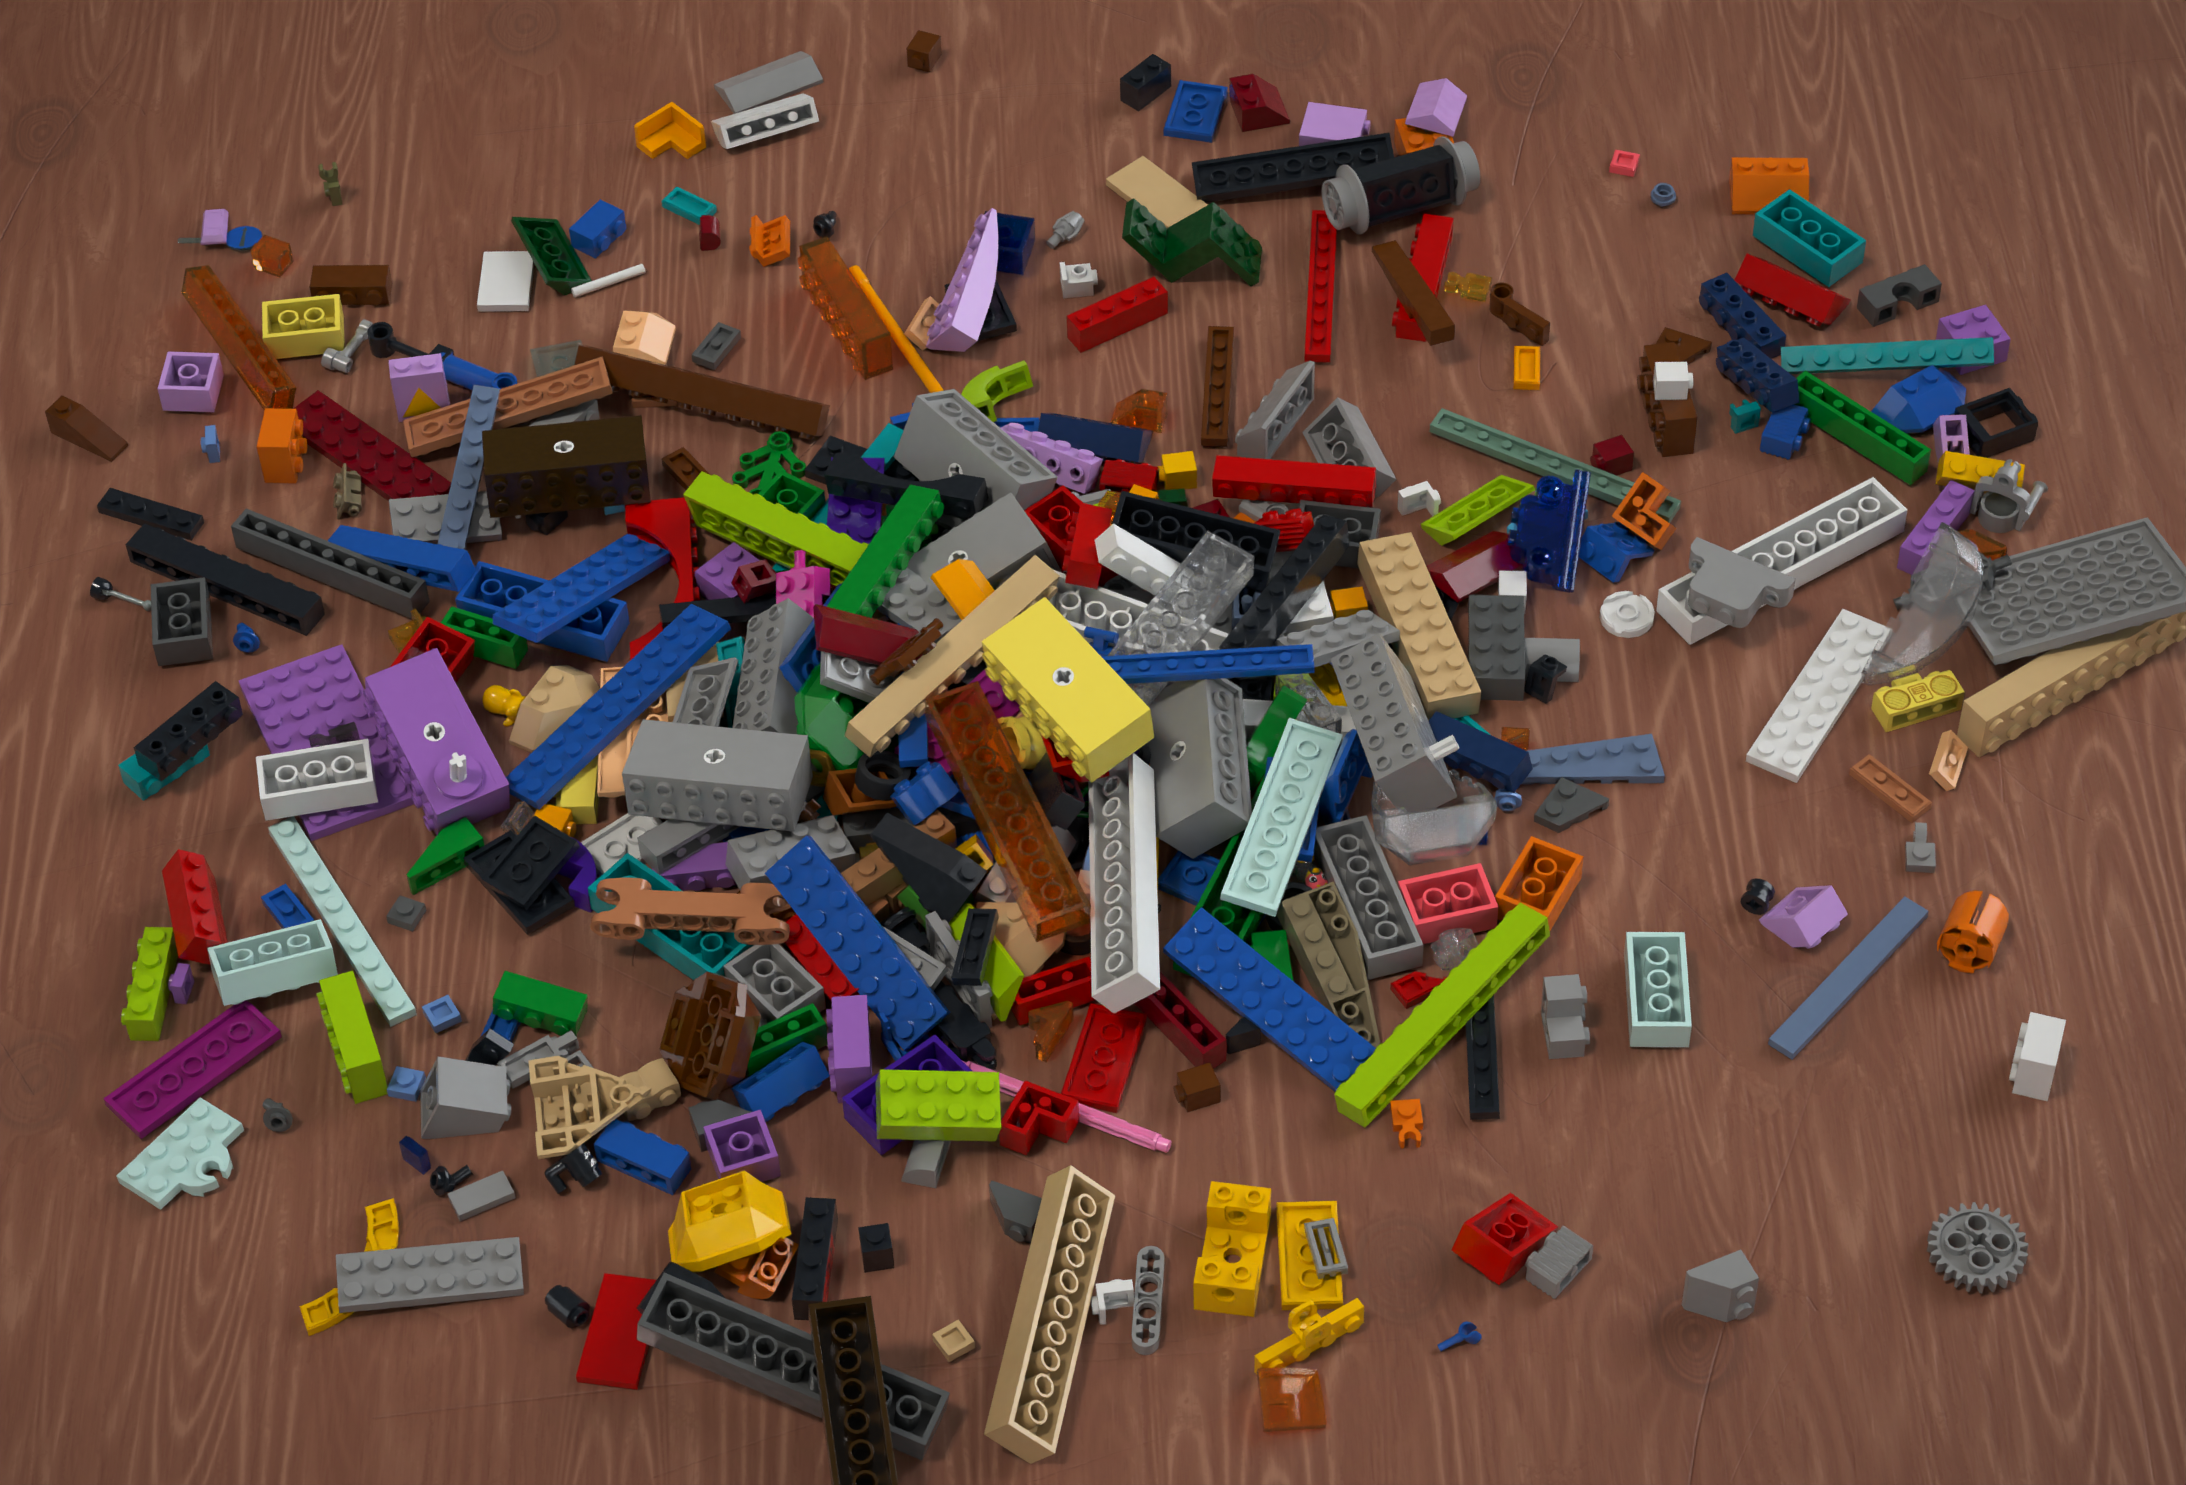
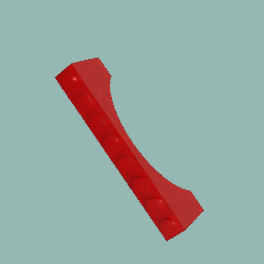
M685 498L651 500L649 503L625 505L627 534L635 535L641 540L657 544L660 548L669 551L670 561L668 563L679 580L678 592L674 603L700 601L699 587L694 586V583H696L695 571L698 567H694L693 564L698 563L697 547H693V543H698L697 529L692 527L695 521ZM661 622L645 635L630 642V660L663 631Z

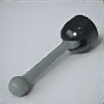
M96 577L91 585L90 596L93 598L106 600L112 595L143 606L146 611L151 610L150 600L142 601L113 590L111 582L107 579Z

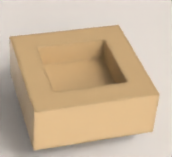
M959 1319L932 1334L933 1342L948 1362L975 1348V1341Z

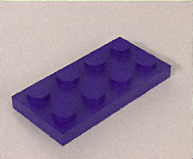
M862 458L873 469L885 475V458ZM829 494L827 526L839 534L845 533L849 535L853 540L861 544L863 542L870 544L881 528L883 503Z

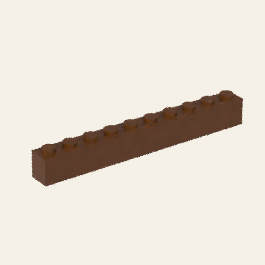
M578 346L574 365L603 356L612 391L619 392L620 388L629 390V395L643 397L644 394L653 396V401L668 403L669 399L677 401V407L692 410V406L701 407L702 413L716 416L717 412L726 414V419L739 422L741 418L749 419L750 425L765 428V424L774 425V431H782L789 434L790 430L799 432V437L814 440L815 436L824 435L830 405L592 346Z

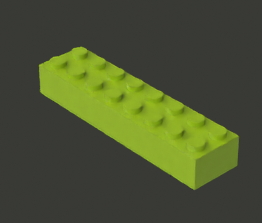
M701 471L683 494L698 527L728 541L735 542L739 546L789 569L794 567V551H806L805 567L818 566L830 568V588L833 589L844 582L869 545L865 542L861 544L845 533L839 534L823 523L817 524L801 513L795 514L779 503L773 504L760 494L753 495L737 484L731 485L715 474L709 475Z

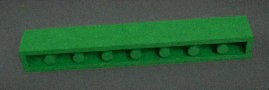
M909 485L826 607L872 618L877 608L883 604L889 590L895 586L900 573L907 568L908 562L914 553L918 552L920 544L926 535L930 534L933 525L942 516L944 504L941 502L939 490Z

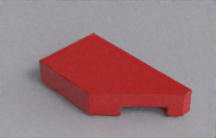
M1414 971L1392 982L1390 990L1402 1005L1408 1009L1426 1000L1433 988L1439 986L1447 977H1443V979L1426 976L1427 973Z

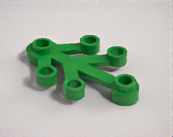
M777 431L769 436L766 446L750 453H743L740 456V467L745 471L734 473L732 481L733 484H737L744 489L748 486L749 480L762 475L758 488L749 491L753 495L759 494L780 470L786 472L779 463L781 456L789 463L791 475L797 478L805 476L806 464L800 461L792 452L793 441L786 432ZM769 456L767 461L756 465L757 460Z

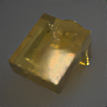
M416 609L410 611L412 621L388 630L389 639L399 654L426 619L425 616L421 617Z

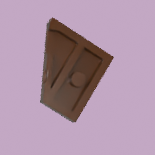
M1667 327L1664 328L1656 344L1675 342L1681 362H1687V365L1695 360V356L1701 352L1706 354L1710 352L1712 346L1711 341Z

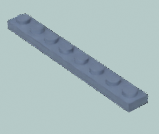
M480 385L473 386L438 539V544L464 550L466 548L484 468L482 431L492 430L500 396L499 388Z

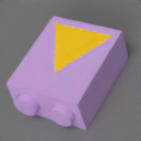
M441 353L389 360L390 380L399 422L450 405Z

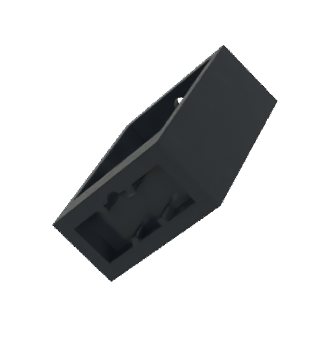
M2011 388L1955 408L1954 415H1966L1968 444L1976 456L1988 458L2035 440L2038 428L2037 417L2026 408L2022 399ZM2005 412L2016 427L1990 436L1979 421Z

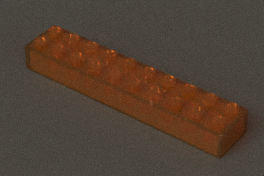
M976 681L926 698L925 718L1035 941L1039 942L1089 924L1091 904L979 682Z

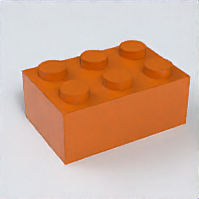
M1531 836L1495 895L1498 904V920L1502 921L1506 913L1513 910L1521 902L1548 918L1549 931H1551L1582 878L1584 856Z

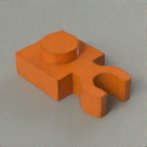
M1420 1099L1390 1101L1393 1132H1399V1147L1404 1149L1405 1140L1411 1138L1415 1140L1416 1148H1419L1421 1146V1133L1419 1130H1423Z

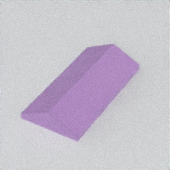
M1447 78L1420 83L1405 124L1454 136L1467 95Z

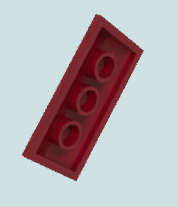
M1492 531L1426 567L1434 585L1459 603L1468 598L1469 595H1474L1498 582L1499 570L1518 571L1530 565L1532 558L1516 535Z
M815 604L813 607L817 650L875 665H880L910 637L919 633L917 629ZM921 654L919 657H917L916 660H918L919 658H921V657L923 656V654Z

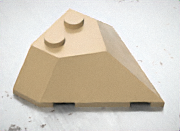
M569 665L550 666L520 704L509 739L510 744L532 753L600 689L593 676Z
M977 902L973 905L975 909H997L999 919L995 936L1023 972L1024 978L1039 973L1044 968L1043 963L1054 952L1057 954L1064 946L1069 922L1064 916L1034 903ZM995 1013L991 1014L993 1020H995L997 1015Z
M560 1056L528 1060L530 1084L535 1100L537 1121L535 1137L538 1159L568 1155L652 1092L651 1088L643 1085L637 1087L628 1084L623 1078L586 1065L580 1067L568 1063V1059Z

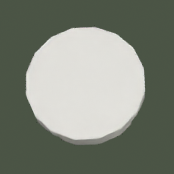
M1622 591L1615 592L1603 601L1599 618L1602 626L1609 633L1618 637L1632 638L1639 637L1648 632L1653 626L1655 611L1652 603L1641 594L1637 596L1633 595V592Z

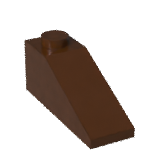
M61 395L45 411L52 434L110 462L128 446L127 441L83 405Z

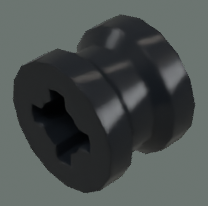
M1751 879L1746 887L1747 892L1741 897V905L1750 913L1757 915L1765 914L1769 908V901L1775 895V889L1766 880Z

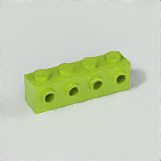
M145 927L143 938L138 939L137 952L139 956L138 960L134 961L132 965L133 982L127 987L128 1004L127 1008L122 1009L121 1022L122 1025H126L130 1041L160 1040L170 994L168 989L169 977L175 972L178 958L173 927Z

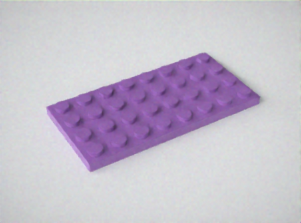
M342 644L239 680L240 689L270 754L362 739L369 740L374 764L378 803L299 815L311 841L414 804L411 797L413 791L410 785H404L399 774L401 768L398 762H392L387 751L389 745L386 739H380L376 731L375 725L377 722L374 716L370 718L365 710L364 688Z

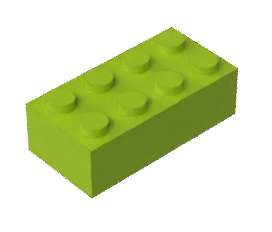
M353 970L319 980L322 992L316 993L332 1050L336 1054L334 1056L341 1074L345 1093H352L355 1104L388 1095V1086L382 1061Z
M880 1069L876 1080L877 1139L996 1141L1001 1129L999 1072Z

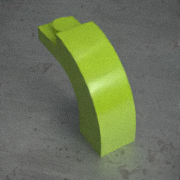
M1023 360L1002 369L994 366L980 373L964 387L961 395L992 422H996L997 418L993 407L997 402L1034 386L1028 365Z

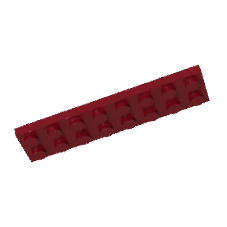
M319 390L293 408L297 410L298 419L303 421L302 436L307 439V444L340 468H342L343 463H346V471H357L361 476V482L387 501L389 499L449 494L451 487L449 480L417 458L411 457L410 453Z

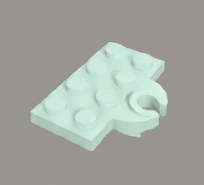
M200 1097L116 1176L118 1182L160 1210L181 1190L193 1196L204 1197V1193L219 1187L214 1176L205 1175L208 1171L213 1169L220 1170L222 1177L228 1179L231 1169H234L226 1147L244 1131L243 1125Z

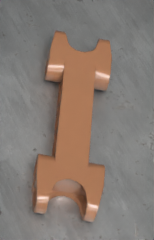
M609 878L598 883L596 896L606 903L616 905V907L610 911H603L593 915L590 925L591 930L595 934L614 939L637 940L644 936L645 929L734 932L735 939L742 944L771 945L787 941L790 927L786 922L772 918L769 915L777 911L789 909L791 906L785 899L779 898V896H783L773 884L769 883L744 884L741 887L740 894L651 890V884L641 878Z

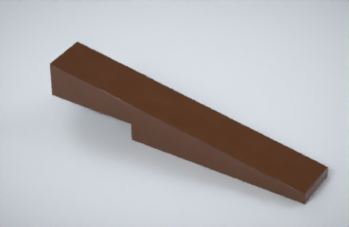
M1394 240L1372 246V253L1410 319L1414 318L1429 345L1432 346L1454 340V322L1397 241Z

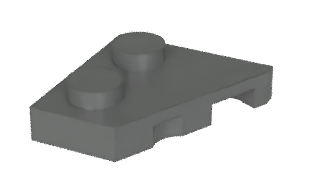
M1561 777L1534 814V822L1560 833L1570 828L1573 823H1579L1587 819L1589 813L1599 808L1602 811L1607 809L1609 798Z

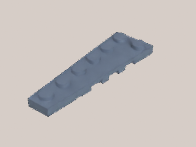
M1645 734L1528 750L1533 769L1522 784H1556L1561 777L1576 784H1584V780H1601V784H1612V780H1628L1629 783H1664L1665 774L1653 735Z

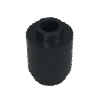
M556 1285L547 1293L545 1304L548 1311L567 1327L575 1328L587 1321L590 1310L589 1304L569 1287Z

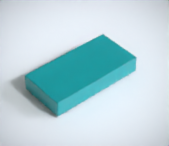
M675 187L662 200L663 208L700 225L701 215L713 216L717 212L715 204L679 187Z

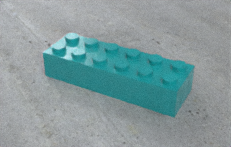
M629 853L625 854L588 887L591 909L597 913L610 911L616 907V905L606 903L596 896L597 885L604 879L641 878L651 884V890L682 891ZM645 929L644 936L637 939L639 943L692 980L706 972L716 973L725 977L724 965L754 946L738 942L734 937V932Z

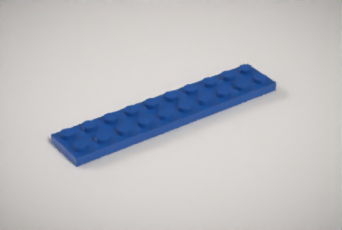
M690 604L506 776L509 783V794L540 810L731 630L728 621Z

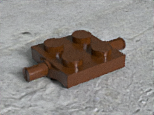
M935 618L929 625L923 627L918 634L910 637L874 669L875 673L870 676L871 681L879 685L888 675L894 678L902 671L907 672L918 663L917 657L921 654L926 655L936 647L934 641L942 635L939 630L943 627V623L938 618Z

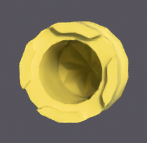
M1012 716L996 719L990 726V729L994 730L992 741L987 742L989 756L993 765L996 768L1001 767L1005 771L1004 773H1016L1023 769L1033 770L1045 755L1046 749L1040 732L1037 729V724L1033 719L1028 720L1025 716L1020 718Z

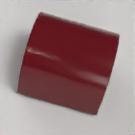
M701 215L699 241L701 251L715 250L720 246V222L714 216Z

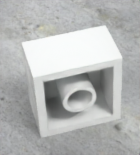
M2030 1012L2028 1023L2022 1022L2009 1076L2010 1081H2015L2012 1093L2048 1101L2066 1020Z

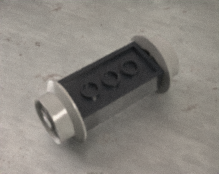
M1441 136L1435 140L1433 147L1354 170L1348 165H1341L1337 169L1336 178L1326 180L1322 185L1324 209L1335 229L1341 230L1350 227L1356 234H1363L1367 231L1368 227L1448 203L1456 206L1463 204L1467 192L1476 190L1479 187V164L1473 149L1467 142L1452 143L1447 137Z

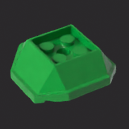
M820 662L812 670L794 697L795 713L798 720V725L796 726L797 734L808 735L809 749L826 752L831 757L836 771L855 769L859 759L865 753L845 736L848 722L862 711L869 702L821 685ZM897 733L891 738L890 744L884 751H894L899 743V735Z

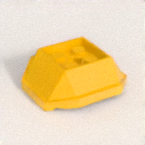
M745 1170L681 1192L675 1220L668 1230L671 1262L692 1272L705 1271L761 1252L773 1245L779 1238L784 1239L791 1235L787 1204L783 1193L762 1183Z

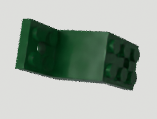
M1134 198L1126 202L1122 239L1171 283L1217 257L1225 262L1250 286L1259 283L1262 254L1261 244L1258 240L1253 239L1240 224H1237L1224 209H1221L1214 202L1168 228Z

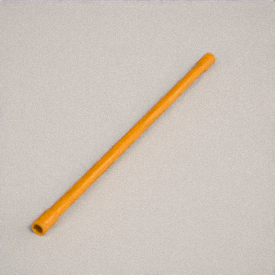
M857 265L850 267L846 273L855 288L860 291L930 393L944 391L876 294L861 268Z

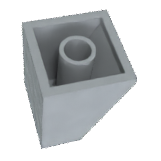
M438 1056L420 1090L421 1138L435 1139L499 1132L504 1121H508L511 1114V1104L507 1103L510 1080L506 1079V1067Z

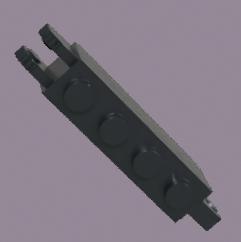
M940 981L934 992L950 1011V1014L929 1032L932 1035H936L962 1061H971L992 1070L996 1069V1049H994L990 1037H992L990 1028L985 1022H980L974 1016L973 1010L967 1003L963 1004L957 998L956 992L950 985H945Z

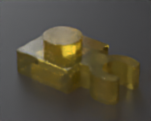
M1448 272V280L1445 281L1444 291L1448 293L1461 292V298L1486 302L1492 285V277L1467 273L1466 277H1461L1458 273Z

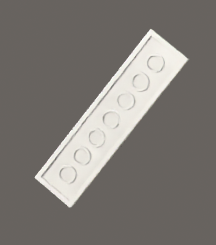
M1842 609L1747 753L1746 762L1797 783L1890 640L1893 629Z

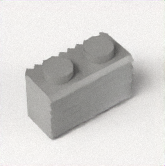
M1562 1226L1557 1233L1553 1231L1548 1235L1539 1253L1534 1251L1528 1257L1525 1263L1527 1267L1526 1280L1555 1299L1592 1259L1593 1245L1567 1227Z

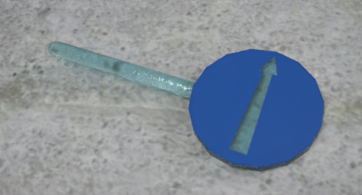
M237 227L227 233L225 244L233 250H249L261 243L262 232L255 227ZM179 238L177 241L178 243H201V238Z

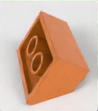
M1732 157L1729 176L1732 214L1755 215V213L1789 189L1809 202L1808 158Z

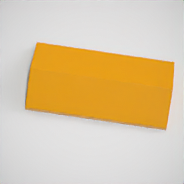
M957 559L933 573L930 577L961 620L995 591L974 561Z

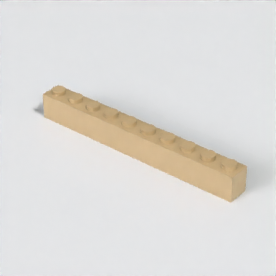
M1034 555L938 641L934 649L919 658L915 666L899 676L850 720L845 736L868 757H871L877 751L880 753L884 751L896 733L898 735L904 733L915 716L920 718L929 708L928 704L934 699L936 701L940 700L947 692L949 685L959 683L970 666L976 667L983 660L982 641L1042 598L1046 597L1049 601L1058 591L1056 586L1060 575Z

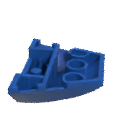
M1355 729L1350 730L1344 736L1325 781L1319 801V812L1325 825L1351 819L1347 807L1360 777L1372 778L1373 776L1357 730Z

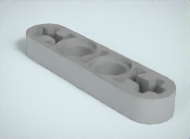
M1146 1246L1137 1255L1131 1335L1132 1347L1135 1352L1141 1355L1154 1353L1158 1349L1160 1342L1165 1259L1162 1250L1155 1246ZM1148 1258H1154L1153 1272H1148ZM1146 1282H1152L1157 1285V1289L1153 1292H1145L1141 1289V1286ZM1144 1308H1151L1156 1314L1151 1318H1143L1139 1315V1312ZM1143 1328L1149 1329L1148 1343L1142 1342Z

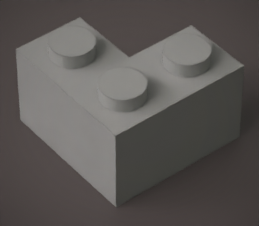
M1579 974L1543 978L1540 1012L1549 1059L1584 1057L1585 1045L1590 1044L1589 1028L1583 1027L1582 1022L1585 1021L1584 1003H1587L1586 986H1581Z

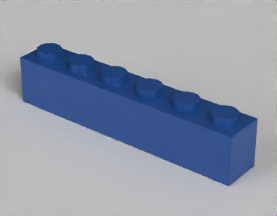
M340 525L328 539L331 543L424 579L427 586L459 592L476 571L467 550L441 544H433Z

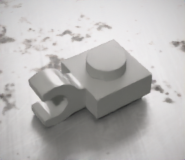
M1915 822L1913 842H1906L1905 871L1935 872V843H1926L1927 823Z

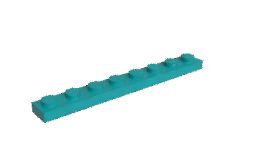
M1993 337L1781 347V367L1790 374H1802L1804 371L1809 373L1924 369L1931 365L1938 368L1994 365Z

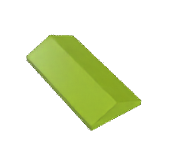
M1500 475L1421 523V528L1442 546L1457 539L1535 491L1534 485Z
M966 903L948 923L955 941H961L968 909H975L971 903ZM994 935L984 980L991 987L992 997H990V1004L994 1013L1000 1021H1006L1024 974Z

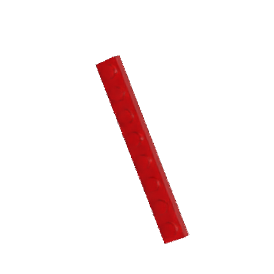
M1312 210L1304 362H1330L1337 229L1330 223L1325 210Z

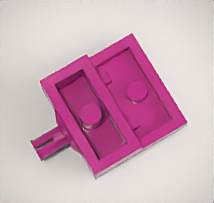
M797 550L794 551V567L789 571L776 573V604L789 598L814 618V605H822V597L830 596V568L818 566L805 567L806 551Z

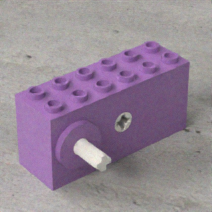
M437 648L365 677L366 689H363V695L366 700L364 702L365 710L370 718L374 716L377 722L375 725L376 731L381 740L386 739L389 745L387 747L388 754L393 763L398 762L401 768L399 770L400 777L405 786L410 785L413 791L411 793L412 800L417 809L422 808L425 814L423 820L429 832L434 831L437 836L449 824L457 822L464 817L471 824H474L510 808L509 783Z

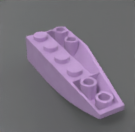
M993 208L984 215L980 214L974 223V232L967 243L965 252L946 294L934 312L935 321L927 332L929 338L926 347L928 349L965 352L978 341L991 303L996 280L998 224L997 210Z

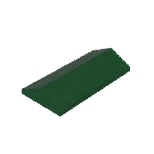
M512 217L511 222L546 285L563 295H568L572 293L571 288L592 281L557 219Z

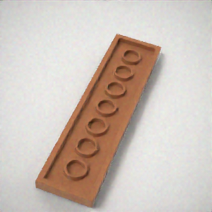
M603 356L500 389L492 430L505 429L515 424L526 423L531 419L551 415L556 411L576 407L581 403L601 399L606 395L612 394ZM470 399L403 420L411 457L426 455L431 451L443 447H451L461 442Z

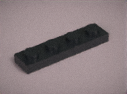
M113 488L108 489L97 505L98 512L140 526L145 523L192 541L204 524L203 515Z

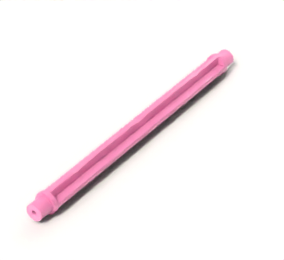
M963 1061L972 1072H997L971 1061ZM999 1073L1000 1092L1015 1097L1024 1082ZM1079 1103V1122L1117 1137L1125 1138L1130 1142L1153 1151L1160 1150L1165 1153L1169 1151L1172 1141L1163 1138L1161 1134L1138 1125L1130 1124L1125 1120Z

